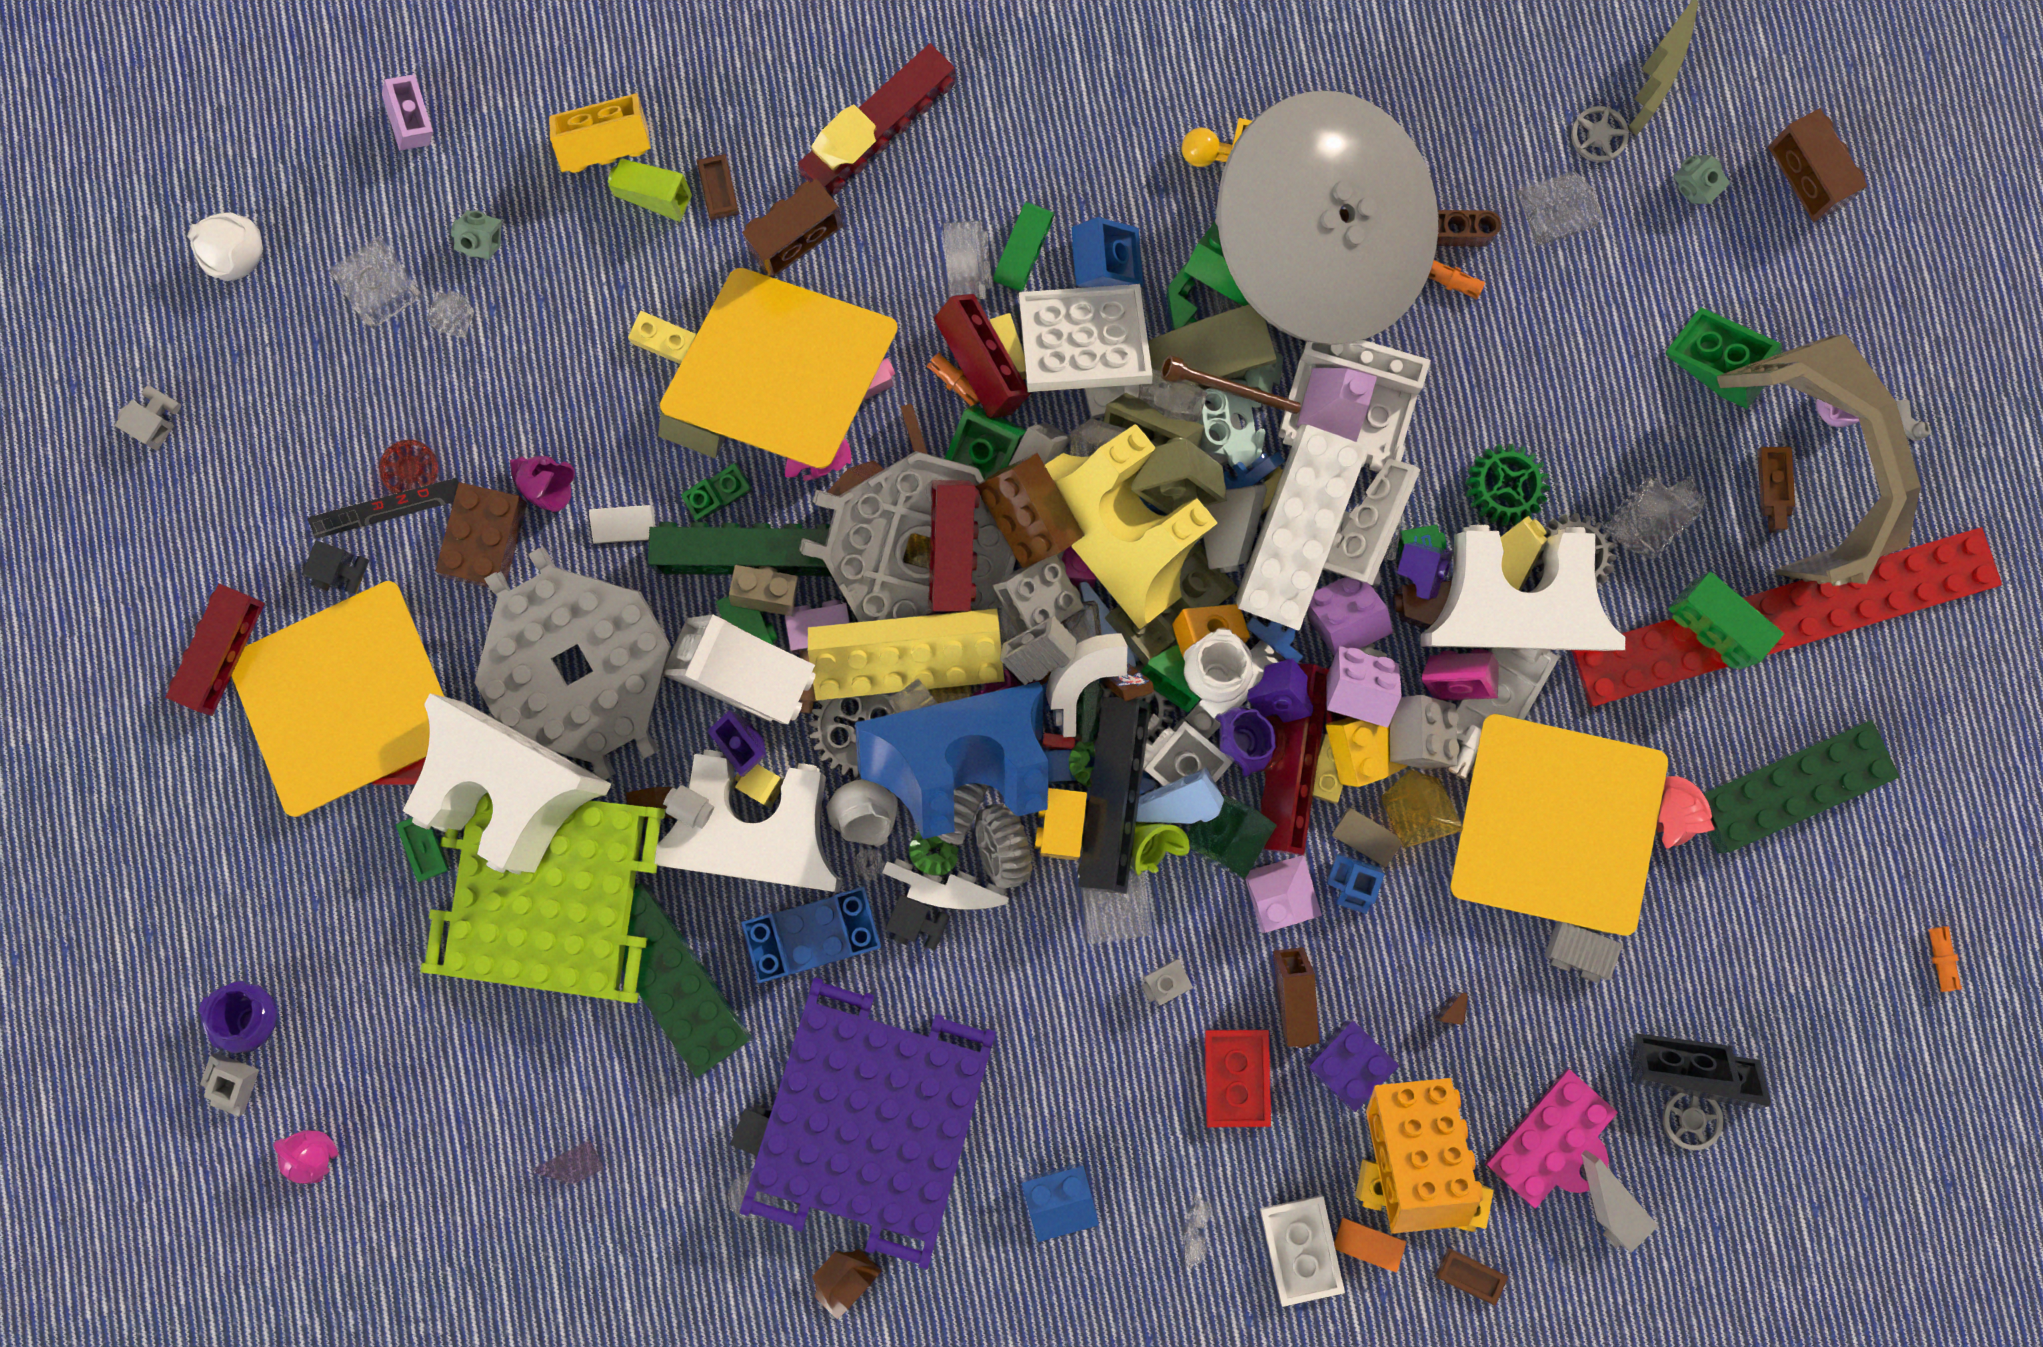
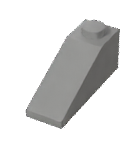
M1585 1150L1581 1156L1597 1221L1606 1230L1603 1236L1615 1248L1621 1245L1632 1253L1658 1225L1598 1157Z

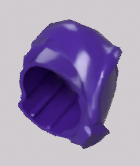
M1231 707L1224 713L1217 714L1215 720L1221 723L1219 750L1234 764L1243 769V777H1248L1251 773L1264 770L1271 760L1273 750L1276 747L1273 726L1266 717L1262 716L1258 710L1243 707Z
M244 981L232 982L209 994V997H203L198 1012L201 1013V1023L212 1045L236 1054L254 1051L264 1044L275 1028L278 1013L274 998L259 985L248 984Z

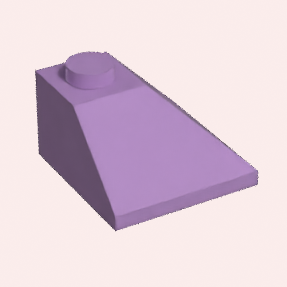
M1312 368L1296 427L1299 428L1300 424H1307L1357 442L1370 405L1377 376L1348 368Z
M1303 855L1243 872L1261 933L1322 916Z

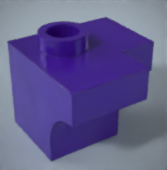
M1417 542L1405 543L1397 574L1406 576L1415 583L1417 588L1416 596L1428 600L1436 598L1441 582L1446 581L1454 551L1431 547Z
M1293 658L1266 665L1261 681L1253 688L1248 689L1247 700L1264 717L1277 714L1285 723L1312 716L1313 705L1307 693L1308 676Z

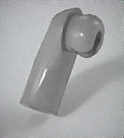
M1896 401L1906 436L1914 441H1920L1922 438L1928 437L1931 431L1930 426L1927 422H1917L1911 417L1910 401Z

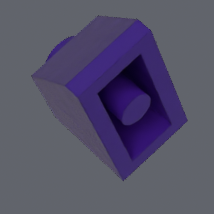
M731 710L724 714L707 731L742 777L766 756L763 738L747 718Z

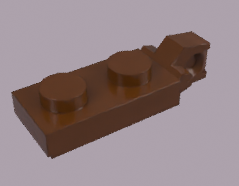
M1760 447L1757 449L1762 516H1768L1769 533H1782L1788 529L1787 516L1792 515V510L1796 506L1792 448Z

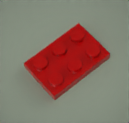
M1204 1030L1206 1127H1271L1269 1030Z

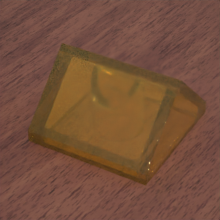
M1410 769L1381 796V801L1403 849L1463 831L1461 821L1440 778Z

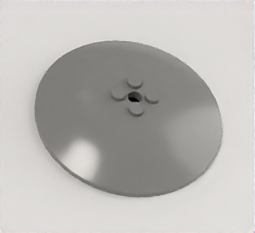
M1335 91L1306 92L1282 100L1266 109L1247 126L1231 150L1222 173L1217 202V222L1224 258L1236 285L1245 299L1265 320L1279 330L1295 338L1318 344L1336 345L1356 342L1378 334L1391 326L1404 315L1420 294L1429 276L1437 247V200L1428 168L1413 140L1390 115L1379 107L1354 95ZM1341 206H1344L1349 212L1347 223L1341 220L1339 214Z

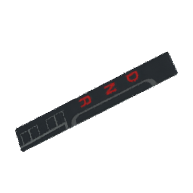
M452 478L310 516L307 520L315 538H321L454 502L459 482L457 478Z

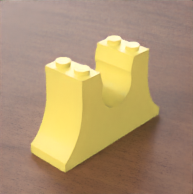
M1135 424L1098 448L1091 456L1077 457L1062 453L1045 464V467L1085 535L1072 544L1071 547L1135 625L1142 629L1182 597L1180 574L1184 560L1194 544L1211 530L1217 522L1197 498L1181 505L1169 515L1161 516L1149 510L1143 504L1139 495L1132 491L1131 484L1136 478L1138 471L1143 468L1155 450V446Z

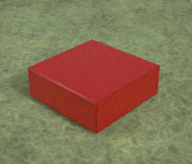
M1044 733L1043 747L1045 749L1072 750L1075 746V737H1063V735Z

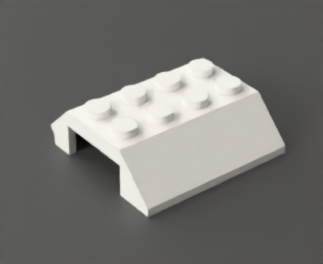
M1365 340L1336 345L1306 341L1288 399L1299 402L1302 407L1312 368H1348L1377 376L1370 405L1357 443L1369 447L1362 467H1364L1365 463L1370 464L1369 470L1380 472L1389 458L1400 462L1402 460L1405 450L1403 444L1417 396L1423 388L1431 360ZM1284 411L1278 437L1284 438L1283 444L1293 445L1299 429L1296 425L1300 412L1293 414Z

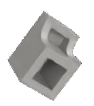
M218 1053L210 1055L200 1085L206 1088L204 1098L211 1100L210 1106L238 1117L241 1116L246 1110L259 1069Z

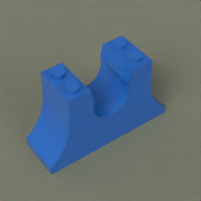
M1039 682L855 723L857 763L861 779L877 783L900 798L912 814L923 839L955 832L954 789L966 784L980 783L994 787L1002 794L1005 805L1017 817L1048 809V759L1038 743L1043 738V688Z

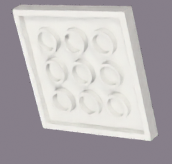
M1140 284L1019 292L1028 392L1152 384V368Z

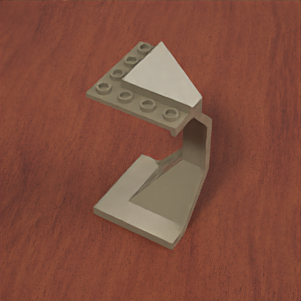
M1846 334L1830 335L1717 376L1720 388L1769 386L1783 383L1859 418L1881 498L1840 546L1776 568L1775 571L1777 575L1788 576L1791 580L1802 578L1804 582L1815 580L1818 584L1829 582L1832 586L1843 585L1848 582L1867 584L1879 557L1908 547L1921 488L1895 399Z

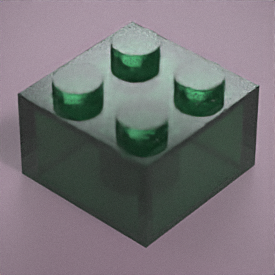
M1221 793L1224 802L1219 815L1207 822L1199 820L1193 823L1187 833L1190 850L1210 863L1245 880L1277 825L1256 809Z

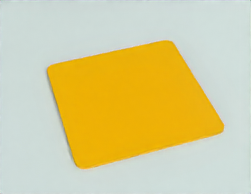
M737 268L729 274L660 402L661 411L672 418L820 469L826 468L832 463L897 333V322L891 317L745 268Z
M392 581L382 582L245 646L232 674L234 684L286 814L292 817L304 815L425 758L429 746L430 726L424 704L430 693L445 697L400 588Z
M1499 714L1489 715L1485 718L1482 725L1450 885L1452 894L1456 898L1618 935H1631L1638 926L1668 768L1667 756L1662 751Z

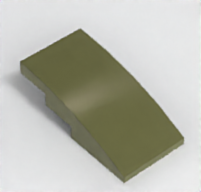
M1697 0L1690 2L1641 69L1651 77L1634 98V100L1643 105L1641 111L1628 127V130L1636 136L1656 112L1670 90L1684 61L1694 29L1698 7Z
M1251 304L1199 320L1148 341L1152 368L1151 387L1156 403L1210 388L1185 379L1176 383L1162 379L1161 370L1168 355L1182 358L1189 368L1227 380L1246 375V371L1274 364L1277 361L1266 321Z
M1198 543L1191 548V552L1187 554L1180 574L1182 597L1142 629L1135 625L1120 605L1109 612L1105 619L1118 634L1122 633L1126 644L1140 661L1146 665L1150 659L1159 655L1177 640L1172 623L1183 609L1219 606L1238 590V587L1226 573L1220 572V568L1209 569L1206 550Z

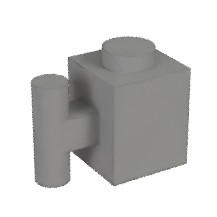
M147 385L142 392L144 397L151 400L145 408L131 400L119 412L118 421L114 426L158 451L174 427L173 424L164 420L161 416L165 410L172 414H177L181 404L152 386Z

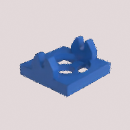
M1254 617L1246 625L1247 629L1284 658H1293L1298 663L1303 655L1290 646L1295 638L1296 629L1289 627L1286 631H1282L1281 627L1283 625L1271 621L1268 627H1266Z

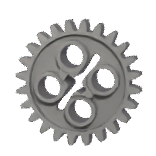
M889 693L818 700L823 707L821 710L812 709V713L819 718L817 721L809 722V725L818 729L817 732L810 735V738L820 740L814 747V750H825L821 760L825 762L832 758L833 761L830 768L833 771L841 765L843 776H846L849 770L853 769L854 777L859 778L856 730L851 726L835 722L834 718L840 717L856 723L861 720L872 719L873 714L879 710L886 711L888 715L901 713L907 707L905 704H895L900 697L898 693L890 697L888 696ZM849 700H855L859 703V710L854 715H845L843 713L844 704ZM840 729L848 731L849 737L846 743L843 745L833 743L832 737L834 732Z

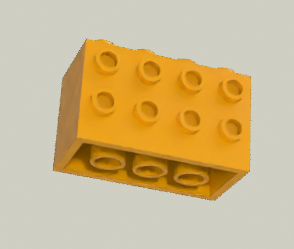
M1451 1078L1374 1086L1366 1115L1391 1234L1469 1226L1474 1214L1477 1213L1480 1201L1483 1200L1481 1183L1475 1181L1473 1173L1476 1166L1475 1156L1472 1150H1468L1466 1143L1468 1138L1467 1123L1465 1119L1460 1118L1459 1109L1461 1108L1460 1093L1458 1089L1453 1088Z

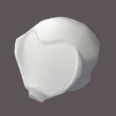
M219 213L209 216L197 224H192L187 235L191 241L193 253L205 273L224 281L237 280L248 275L256 268L262 256L263 246L260 230L247 217L238 216L234 213Z
M1218 628L1216 631L1207 634L1189 647L1183 656L1185 661L1184 676L1190 690L1203 700L1215 703L1233 701L1245 692L1254 675L1251 662L1253 655L1250 649L1236 634L1232 633V630L1227 628Z
M863 779L854 780L838 788L827 804L829 823L847 841L878 847L888 842L887 837L892 831L897 814V799L893 792L888 791L887 788L877 783Z

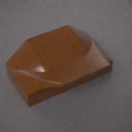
M860 1247L852 1252L835 1251L812 1276L816 1287L814 1297L838 1320L882 1272V1269Z

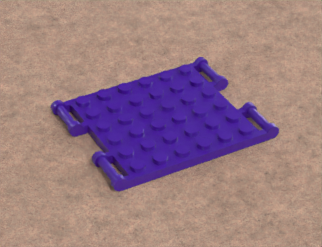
M814 977L739 1214L748 1217L750 1214L793 1226L792 1230L802 1232L809 1209H817L872 1226L865 1252L874 1254L877 1251L919 1264L918 1268L928 1270L996 1031L990 1029L986 1031L946 1020L944 1015L935 1013L929 1037L868 1019L875 995L867 992L865 995L845 990L825 984L823 979ZM819 995L861 1007L859 1016L817 1004ZM942 1031L982 1043L981 1050L977 1052L938 1040L939 1033ZM760 1192L800 1204L798 1213L754 1201L756 1193ZM881 1229L925 1242L923 1251L879 1238Z

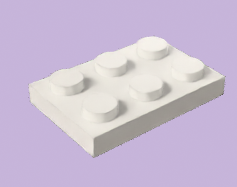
M1319 1195L1260 1208L1281 1306L1345 1293L1324 1196Z

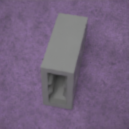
M1047 422L1028 427L1009 465L1035 453L1039 454L1045 465L1063 453L1072 437Z
M1266 484L1226 490L1227 501L1205 507L1217 522L1204 535L1209 569L1220 568L1221 573L1238 571V565L1249 561L1267 491Z

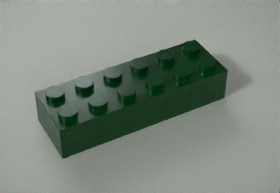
M659 522L658 527H649L648 564L657 574L733 575L735 565L756 569L759 566H768L775 568L778 573L795 576L832 577L823 559L803 555L799 551L802 538L825 545L830 524H816L815 529H802L801 524L794 523L784 524V528H771V524L754 523L752 528H740L738 523H721V528L708 527L709 524L703 522H692L689 527H677V523Z
M1873 720L1857 723L1703 791L1702 793L1711 809V821L1715 830L1707 833L1717 854L1729 853L1900 778Z
M640 883L634 888L627 933L629 936L647 938L646 948H642L636 991L689 1069L698 1078L753 1040V1037L648 884ZM625 946L622 966L624 973L626 971L629 946Z

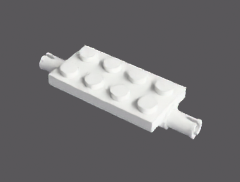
M1491 648L1489 652H1493L1499 662L1498 698L1461 700L1456 708L1458 713V723L1456 725L1457 742L1462 747L1457 756L1458 766L1449 767L1448 769L1451 773L1455 774L1456 772L1458 777L1467 779V775L1476 760L1482 725L1486 717L1492 714H1499L1521 720L1525 719L1557 663L1559 656L1547 649Z

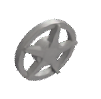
M1604 106L1591 107L1583 111L1575 120L1571 130V139L1576 151L1585 159L1593 162L1613 160L1624 150L1629 138V130L1624 118L1617 111ZM1592 113H1603L1601 121L1595 123L1584 119V117ZM1608 115L1612 116L1619 123L1621 129H1612L1607 123ZM1579 123L1588 130V140L1582 145L1577 136ZM1623 135L1621 146L1612 153L1609 144L1612 137ZM1590 145L1602 147L1606 156L1593 155L1587 152L1585 148Z
M1676 1093L1668 1100L1663 1111V1126L1666 1134L1672 1142L1688 1150L1708 1148L1717 1141L1723 1129V1114L1719 1104L1715 1100L1706 1099L1712 1105L1715 1114H1705L1703 1110L1698 1108V1097L1692 1096L1690 1106L1680 1110L1673 1107L1677 1100L1688 1094ZM1670 1111L1679 1116L1680 1126L1675 1133L1672 1132L1670 1127ZM1716 1119L1715 1131L1706 1141L1702 1130L1706 1127L1707 1121ZM1686 1131L1696 1135L1701 1144L1688 1145L1678 1138Z

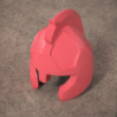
M1679 776L1666 777L1656 826L1658 833L1664 832L1662 842L1665 848L1679 846L1693 838L1696 834L1715 830L1711 821L1712 814L1709 803L1701 790L1685 778Z

